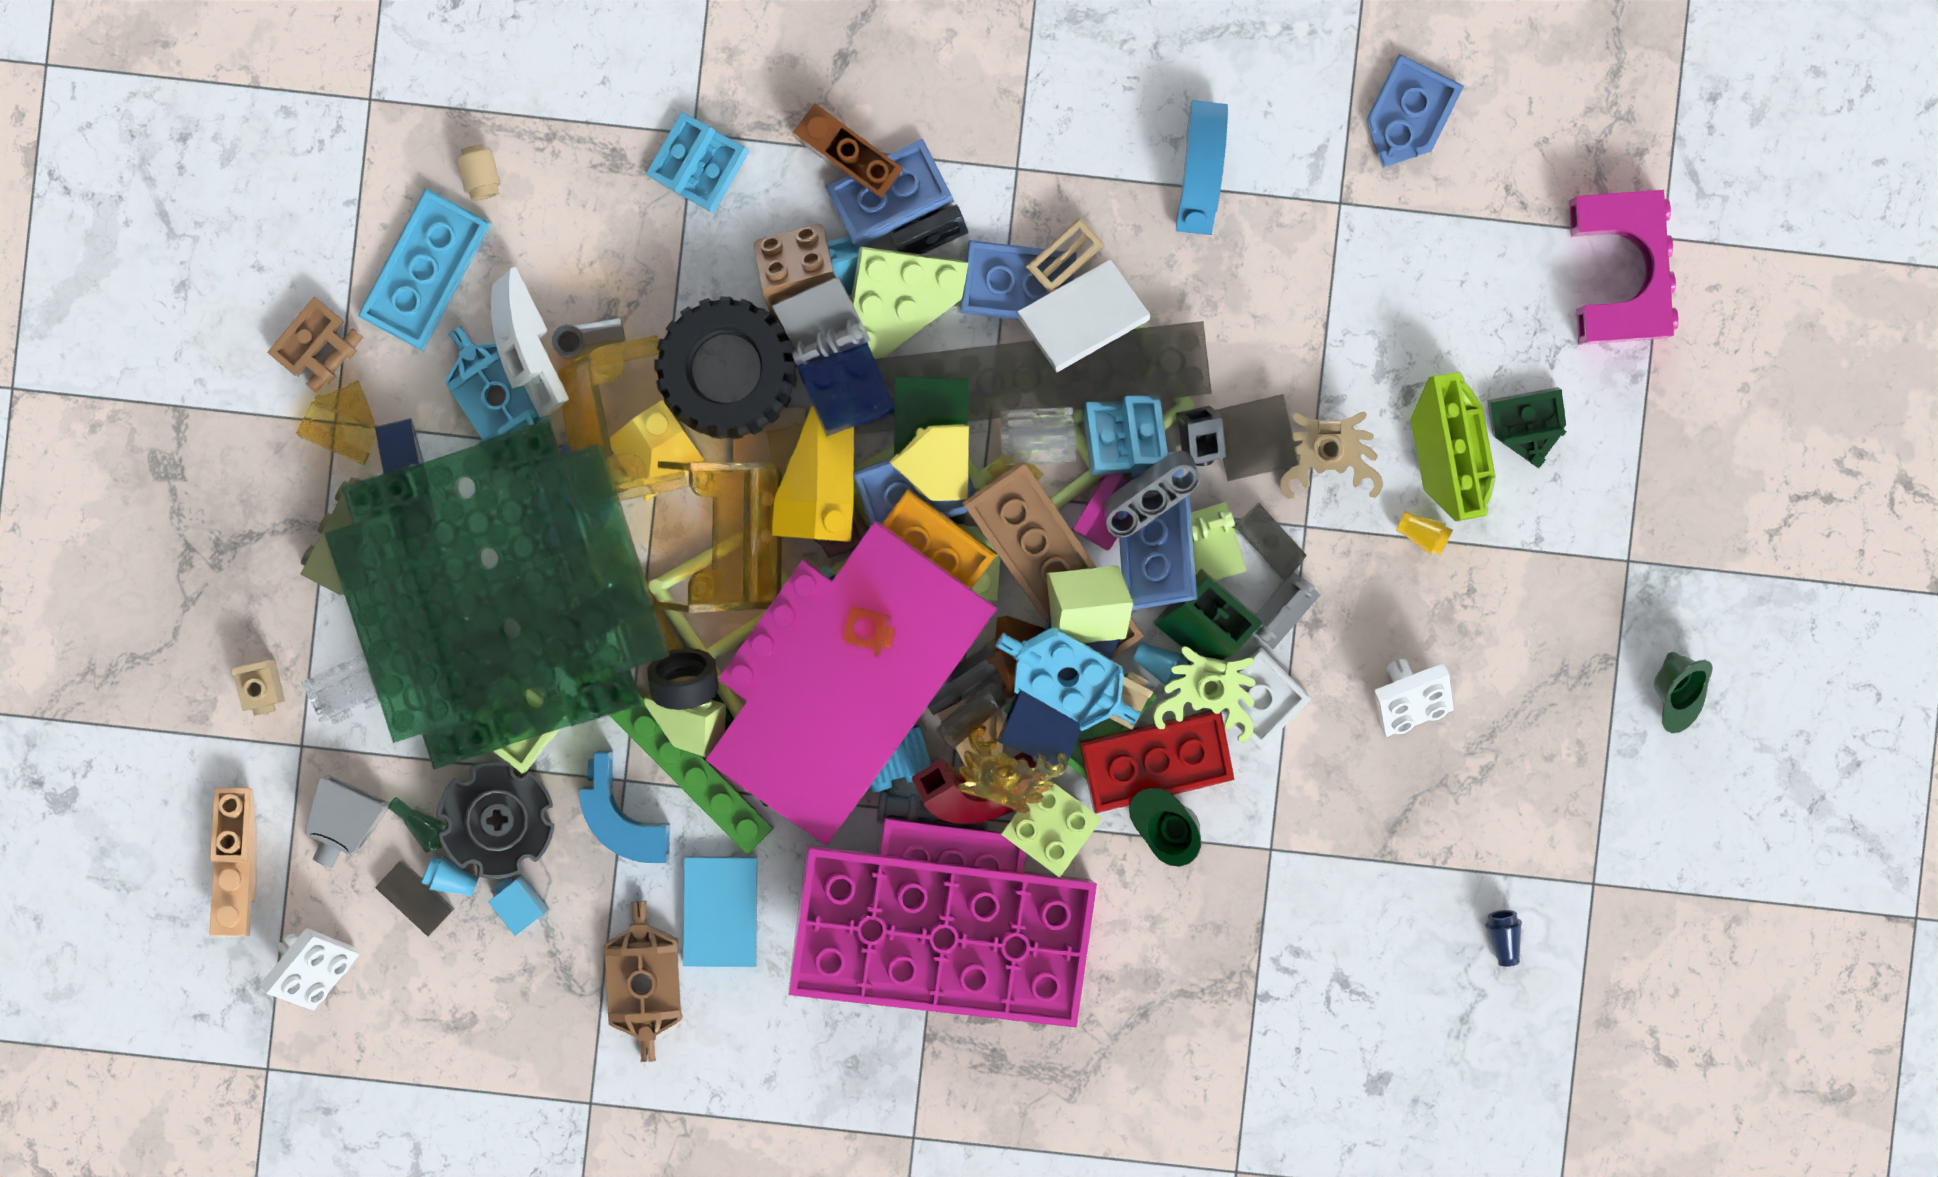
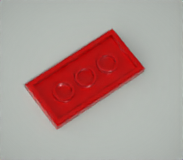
M1209 710L1184 716L1180 722L1176 719L1163 721L1165 724L1164 729H1159L1154 723L1133 728L1132 730L1129 729L1079 741L1093 812L1096 814L1129 806L1132 798L1139 791L1147 788H1160L1175 795L1235 780L1222 712L1216 714Z

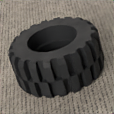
M720 296V300L715 301L707 298L699 301V306L692 309L688 306L680 312L682 316L676 322L671 320L665 328L668 332L664 339L660 338L656 348L659 350L658 359H654V371L658 375V380L656 381L657 388L663 395V402L668 409L674 413L677 419L691 429L717 439H740L744 435L750 433L754 435L763 431L762 428L770 422L773 424L780 417L778 415L784 407L787 408L792 399L790 394L792 389L796 387L797 377L795 376L797 364L792 355L793 345L779 322L765 309L755 306L752 302L741 299V301L733 300L732 297ZM720 335H735L745 339L754 347L760 360V376L754 389L744 398L730 403L717 402L703 395L695 384L692 372L693 360L698 350L708 340Z

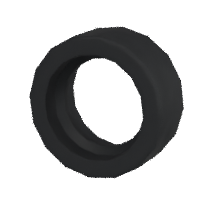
M680 648L667 651L653 659L647 668L651 699L657 705L666 709L684 710L706 704L715 697L719 689L715 659L708 652L700 649ZM685 676H693V677H694V678H691V679H689V680L670 681V680L676 679V678H678V677H685Z

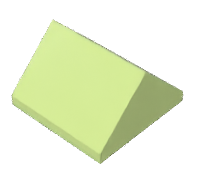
M1119 566L1046 573L1052 628L1055 627L1082 644L1126 639L1133 600Z

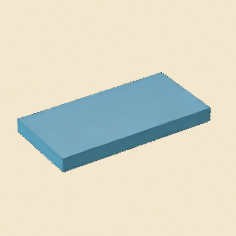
M425 188L364 302L358 317L424 351L486 236L491 223Z

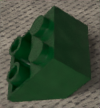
M1201 568L1196 574L1197 599L1169 604L1155 620L1154 624L1181 647H1188L1200 656L1224 660L1237 652L1261 626L1262 622L1254 612Z

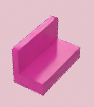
M1123 473L1105 475L1074 524L1073 531L1104 550H1110L1118 537L1112 535L1106 526L1103 505L1110 495L1131 480L1124 477ZM1117 513L1113 516V518L1118 519Z

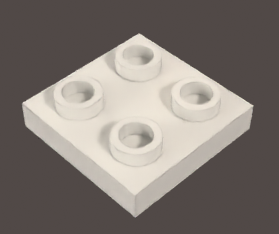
M1398 659L1401 667L1399 669L1395 661L1387 666L1386 671L1393 683L1374 690L1380 725L1386 737L1395 733H1406L1415 725L1428 720H1438L1453 710L1449 674L1443 663L1414 675L1406 659Z
M306 928L299 937L296 934H289L282 939L289 946L288 949L283 943L279 942L278 951L284 956L261 982L260 986L269 995L315 1010L360 954L349 944Z

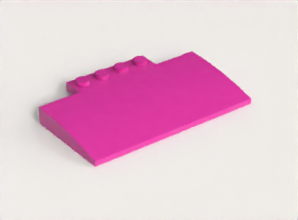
M874 522L833 580L806 560H802L718 678V680L747 702L706 758V761L786 819L825 845H828L998 608L884 524Z
M883 818L879 854L806 845L788 995L1077 1028L1097 883L1090 879L1066 876L1059 878L1057 875L1024 872L1026 853L1001 835L1002 832Z

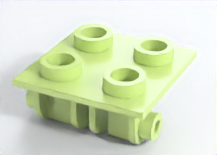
M1224 502L1191 512L1195 575L1201 568L1215 580L1246 572L1247 569L1234 529L1235 522L1232 513L1228 510L1227 503Z
M1044 776L1046 782L1029 792L1027 799L1001 835L1060 878L1102 818Z

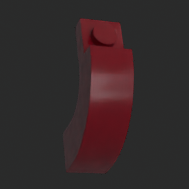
M1023 752L982 774H958L943 759H940L911 777L923 804L933 815L942 820L960 824L984 822L1013 812L1020 808L1018 798L1046 782L1035 758Z

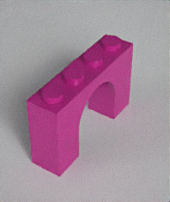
M1664 190L1582 195L1569 200L1571 237L1605 234L1622 236L1637 246L1644 258L1646 268L1645 279L1641 289L1628 302L1584 305L1576 309L1579 345L1666 339L1674 336V330L1678 328L1679 318L1677 309L1672 308L1671 293H1675L1676 278L1674 272H1670L1669 257L1673 255V239L1671 235H1667L1666 221L1670 220L1671 206L1669 199H1665Z

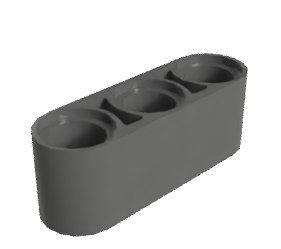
M1174 451L1110 495L1103 505L1104 518L1109 532L1116 537H1128L1190 495L1199 484V474L1193 457L1184 451ZM1179 469L1189 470L1183 477L1177 478L1172 476ZM1149 490L1159 491L1153 498L1143 497V494ZM1119 511L1129 512L1128 516L1123 519L1113 518Z

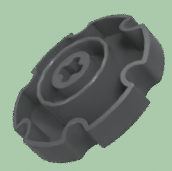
M486 762L470 767V779L462 782L458 778H454L442 793L436 810V817L443 818L446 821L445 830L437 834L446 855L462 869L470 863L476 864L478 869L477 876L483 878L501 879L521 873V861L529 858L531 861L537 862L548 848L554 832V823L546 821L544 817L545 811L553 807L551 797L545 786L531 772H526L522 777L515 776L513 772L514 767L507 762ZM496 809L498 815L504 816V823H499L498 830L494 831V826L487 824L486 819L491 817L493 810Z

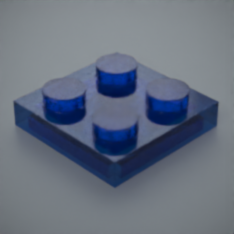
M868 343L799 367V374L826 437L895 411V405Z

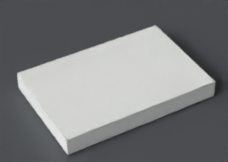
M1110 259L1018 311V318L1057 373L1150 320V313Z

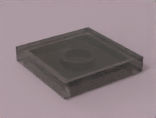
M1284 394L1216 410L1223 417L1226 458H1223L1228 481L1300 465Z

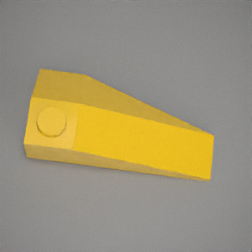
M818 391L802 427L793 455H791L780 487H778L773 499L771 536L851 541L854 492V394Z

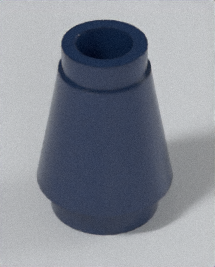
M1500 910L1490 913L1485 926L1498 960V965L1510 967L1519 964L1522 921L1518 919L1517 912L1513 910Z

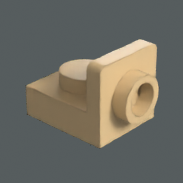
M1129 671L1127 677L1123 676L1121 693L1123 703L1141 712L1148 698L1153 693L1152 690L1146 688L1149 681ZM1111 715L1109 717L1110 719L1130 728L1131 730L1134 727V725H1131L1129 722L1123 720L1122 718L1116 715Z

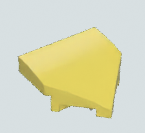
M957 424L928 426L926 430L919 428L916 431V437L899 455L896 454L889 463L920 494L926 496L931 501L968 499L969 426Z

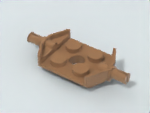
M635 901L631 902L633 924L630 925L628 930L604 944L608 1022L610 1026L636 1037L637 1041H640V1062H647V1060L653 1062L656 1061L654 1043L656 1036L677 1024L683 1018L680 1003L677 951L679 940L666 932L649 926L647 922V901H641L640 903ZM642 973L649 976L652 981V988L649 992L639 993L633 988L632 979L635 975Z

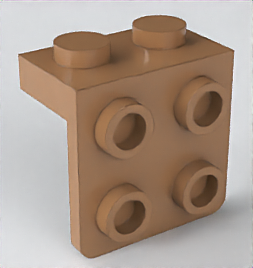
M820 224L768 236L755 241L753 244L762 292L769 312L775 320L779 318L772 305L836 277L832 267L825 231Z

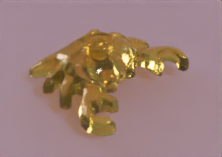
M976 726L970 731L968 741L980 760H977L970 751L964 753V759L969 768L961 766L959 772L968 782L960 783L958 790L965 794L979 796L1005 805L1021 814H1029L1030 808L1026 803L1034 804L1043 801L1044 795L1042 793L1052 789L1054 785L1053 780L1045 779L1055 778L1064 774L1068 768V758L1064 753H1059L1057 757L1059 764L1051 766L1046 762V757L1040 755L1037 766L1034 769L1029 768L1025 760L1017 761L1012 757H1008L1005 753L992 755V751L997 746V739L992 738L988 742L979 740L978 737H982L985 734L986 726Z

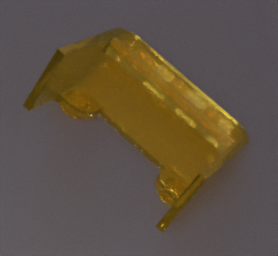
M657 335L600 346L568 362L561 367L557 374L569 398L562 405V411L577 488L581 497L589 504L602 505L690 487L689 479L684 471L648 478L646 466L639 456L633 453L612 454L599 385L618 380L624 373L625 361L659 355V350L656 349L659 343Z
M658 461V468L689 470L691 490L701 497H713L712 569L699 570L691 576L688 583V599L657 601V608L686 613L768 609L781 591L782 536H771L773 499L782 482L780 469L770 462Z

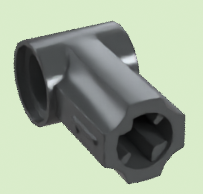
M621 318L575 326L563 325L556 329L552 336L554 350L563 359L575 361L585 356L627 350ZM567 334H575L579 337V345L572 352H565L560 347L561 339Z

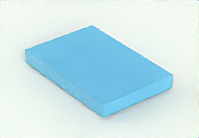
M684 857L683 966H757L758 857Z

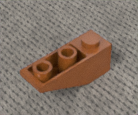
M816 103L813 104L793 131L794 137L798 142L881 199L903 170L900 165Z

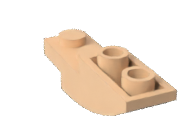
M214 788L210 861L214 862L209 935L212 937H249L251 903L255 902L256 821L253 789Z

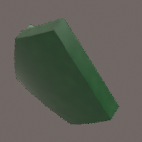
M1555 387L1487 400L1493 437L1539 469L1546 460L1545 456L1560 436H1564L1567 432L1563 429L1566 426L1562 389Z

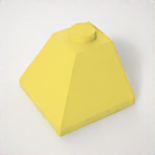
M664 399L633 418L607 440V443L646 502L707 463L681 421L677 419L663 402Z

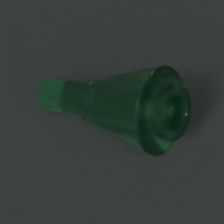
M395 797L389 803L387 808L404 821L405 826L425 853L432 849L438 851L442 848L437 834L445 830L446 822L418 810H413L398 797Z

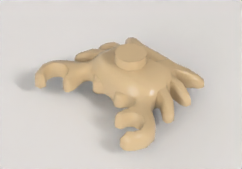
M1365 411L1360 412L1355 416L1342 420H1314L1297 413L1292 415L1294 421L1308 428L1306 431L1295 432L1287 436V441L1290 442L1302 440L1299 446L1291 449L1284 456L1286 462H1291L1298 455L1301 456L1300 461L1281 478L1280 489L1287 499L1294 498V493L1290 489V482L1293 479H1298L1302 483V487L1308 488L1310 486L1308 475L1310 467H1313L1319 474L1326 470H1336L1341 474L1351 466L1354 469V487L1360 486L1363 479L1370 478L1374 483V488L1369 492L1370 497L1376 498L1381 493L1383 488L1381 475L1361 459V454H1364L1373 461H1376L1378 455L1371 447L1359 441V439L1371 440L1374 438V435L1365 430L1353 429L1354 425L1361 423L1366 418L1367 413Z

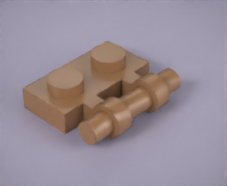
M313 297L267 353L294 376L299 377L306 367L309 368L314 374L307 381L306 385L317 393L325 383L330 384L336 377L334 372L346 358L351 359L357 352L355 347L364 337L352 328L344 339L341 338L336 331L345 321L319 299ZM329 342L335 349L322 364L315 356Z

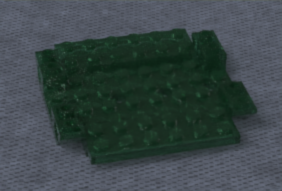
M550 420L478 442L479 445L421 464L408 465L341 487L353 524L324 533L392 742L395 743L422 734L433 769L489 753L510 744L564 727H572L642 705L630 669L670 656L602 443L561 456ZM464 477L470 478L475 484V492L470 498L463 497L458 490L459 482ZM487 547L495 550L498 555V562L494 568H487L481 561V554ZM508 618L516 619L521 626V632L517 638L507 636L504 631V623ZM530 688H536L542 692L544 701L540 708H534L528 704L526 694Z

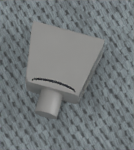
M331 775L320 777L305 830L306 835L320 841L313 860L321 865L332 868L340 851L350 855L358 853L389 809L391 803Z

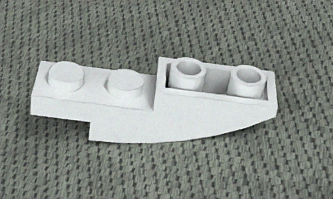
M513 267L492 284L491 319L493 333L504 371L512 389L524 385L539 417L552 414L566 403L569 398L548 357L547 351L539 339L548 332L543 318L538 312L517 268Z

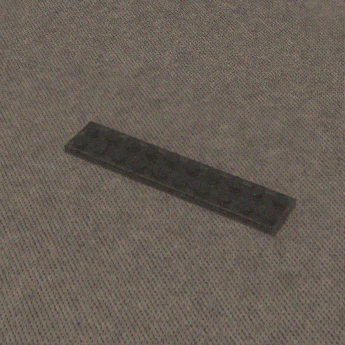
M1204 321L1133 329L1057 373L1035 341L841 363L845 394H854V436L894 431L896 375L970 378L968 422L1080 410L1085 408L1086 402H1098L1102 406L1123 404L1125 396H1148L1152 400H1167L1212 394Z

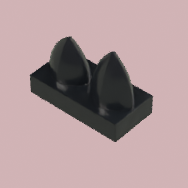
M949 203L927 214L924 220L920 221V219H917L892 231L893 234L891 236L897 251L924 254L969 232L958 205L953 206Z

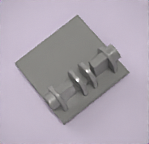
M839 276L772 305L795 349L792 352L794 361L797 365L803 364L805 369L871 340Z

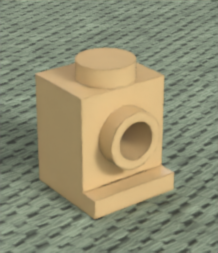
M275 659L230 669L232 676L235 678L242 711L252 709L253 715L257 716L276 711L274 704L285 702ZM254 682L261 686V693L258 696H255L253 693L252 684Z

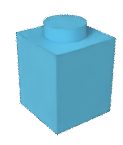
M523 875L515 881L511 877H507L492 889L496 896L488 901L514 936L549 910Z

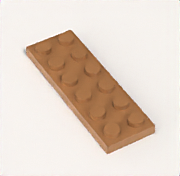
M1021 461L962 502L1045 622H1047L1050 615L1046 573L1097 568L1024 461ZM1131 616L1126 639L1119 640L1112 659L1144 637Z

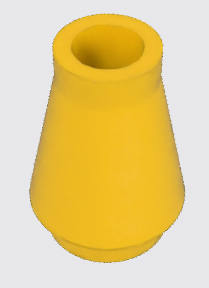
M1405 511L1396 531L1406 536L1429 555L1433 552L1441 556L1453 529L1446 527V522L1413 515Z

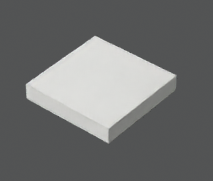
M1259 647L1250 656L1254 660L1253 664L1245 669L1237 670V673L1244 674L1256 682L1255 686L1251 687L1243 684L1239 685L1244 691L1249 693L1254 701V705L1252 707L1247 706L1241 698L1238 699V703L1251 718L1254 725L1253 734L1249 739L1262 750L1312 698ZM1224 708L1222 712L1227 716L1228 709ZM1241 722L1235 723V725L1243 732V724Z

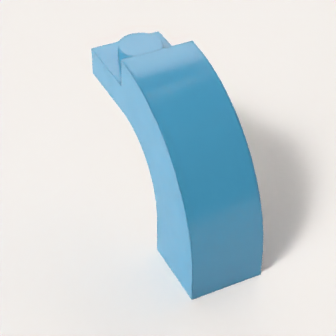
M1191 101L1186 135L1184 175L1176 220V231L1212 235L1215 214L1218 209L1225 159L1228 104Z
M613 751L595 752L594 759H589L587 766L588 781H594L593 787L584 786L579 789L582 813L592 833L604 846L626 859L642 863H667L670 860V824L642 823L626 816L618 807L613 794Z

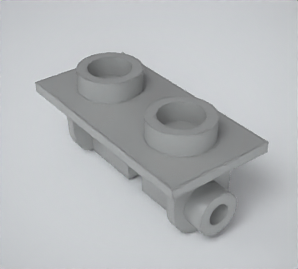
M1293 571L1256 613L1262 624L1254 633L1274 649L1321 594L1314 589L1311 583L1304 578L1302 579Z

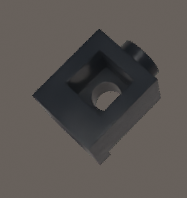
M1211 406L1176 413V420L1179 422L1181 451L1189 453L1193 457L1196 466H1208L1214 463V460L1226 458L1223 417Z

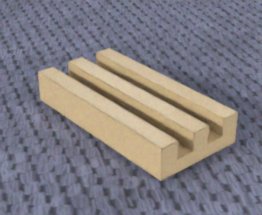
M1079 218L1028 264L1026 269L1035 276L1036 280L1050 294L1104 246V243ZM1080 229L1084 234L1041 272L1037 267ZM1090 239L1093 245L1051 283L1047 278Z

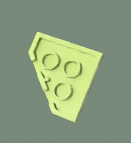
M860 246L851 302L871 340L844 352V356L872 360L883 359L962 299L968 263L965 260Z

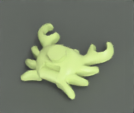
M1183 646L1181 648L1182 653L1188 660L1192 661V664H1179L1171 667V672L1174 674L1184 675L1171 680L1164 686L1163 690L1165 693H1170L1178 688L1179 692L1155 707L1153 713L1155 725L1159 729L1165 728L1162 716L1166 711H1173L1174 718L1179 722L1182 721L1184 704L1190 702L1194 710H1200L1203 707L1210 708L1216 714L1227 708L1228 715L1224 722V727L1231 729L1235 723L1241 722L1244 729L1237 736V740L1242 743L1249 740L1253 734L1254 725L1251 718L1240 707L1238 699L1241 698L1249 707L1254 705V701L1249 693L1244 691L1239 685L1243 684L1251 687L1255 686L1256 682L1244 674L1237 673V670L1251 666L1254 662L1253 658H1242L1232 661L1200 656L1190 648Z

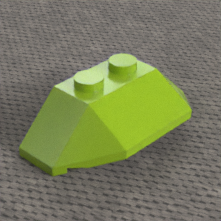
M1461 372L1428 377L1410 418L1423 490L1455 522L1487 516L1489 509L1487 504L1492 496L1496 478L1483 406L1472 389L1464 382L1465 378Z

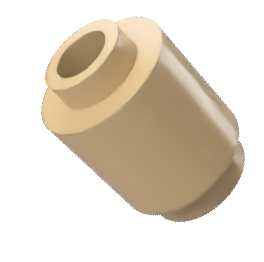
M481 144L463 148L461 150L462 155L457 157L456 161L465 193H469L471 201L484 200L499 195L498 186L501 183L492 150H484Z

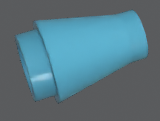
M1145 642L1140 644L1133 658L1134 662L1140 664L1164 685L1184 675L1174 674L1171 672V667L1179 664L1189 665V661L1182 658L1183 654L1155 647Z
M432 856L422 883L430 886L429 890L463 894L471 897L479 876L458 867L444 856H441V859Z

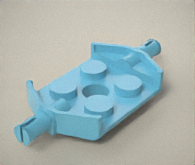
M462 326L455 328L456 332L453 330L449 332L448 335L460 350L458 352L460 356L449 373L445 384L489 450L521 448V450L527 452L536 468L543 465L542 463H546L549 458H547L537 443V438L550 415L539 417L524 385L512 389L504 371L496 344L475 345V343L471 342ZM493 386H502L506 392V399L500 406H492L487 400V393Z
M1055 627L1048 629L1029 641L1023 640L1022 643L1012 639L1005 633L998 639L996 647L1014 656L1016 660L1014 692L1018 694L1021 689L1079 722L1080 730L1083 731L1109 718L1111 715H1116L1131 725H1134L1136 720L1139 719L1141 712L1123 703L1121 696L1123 684L1122 666ZM1065 667H1072L1078 671V675L1072 680H1063L1058 676V672Z

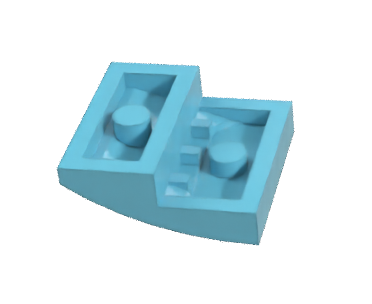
M681 112L646 175L714 214L750 151L741 144L716 132L710 126Z
M1125 396L1121 402H1086L1083 405L1082 412L1091 475L1146 471L1168 455L1160 396Z

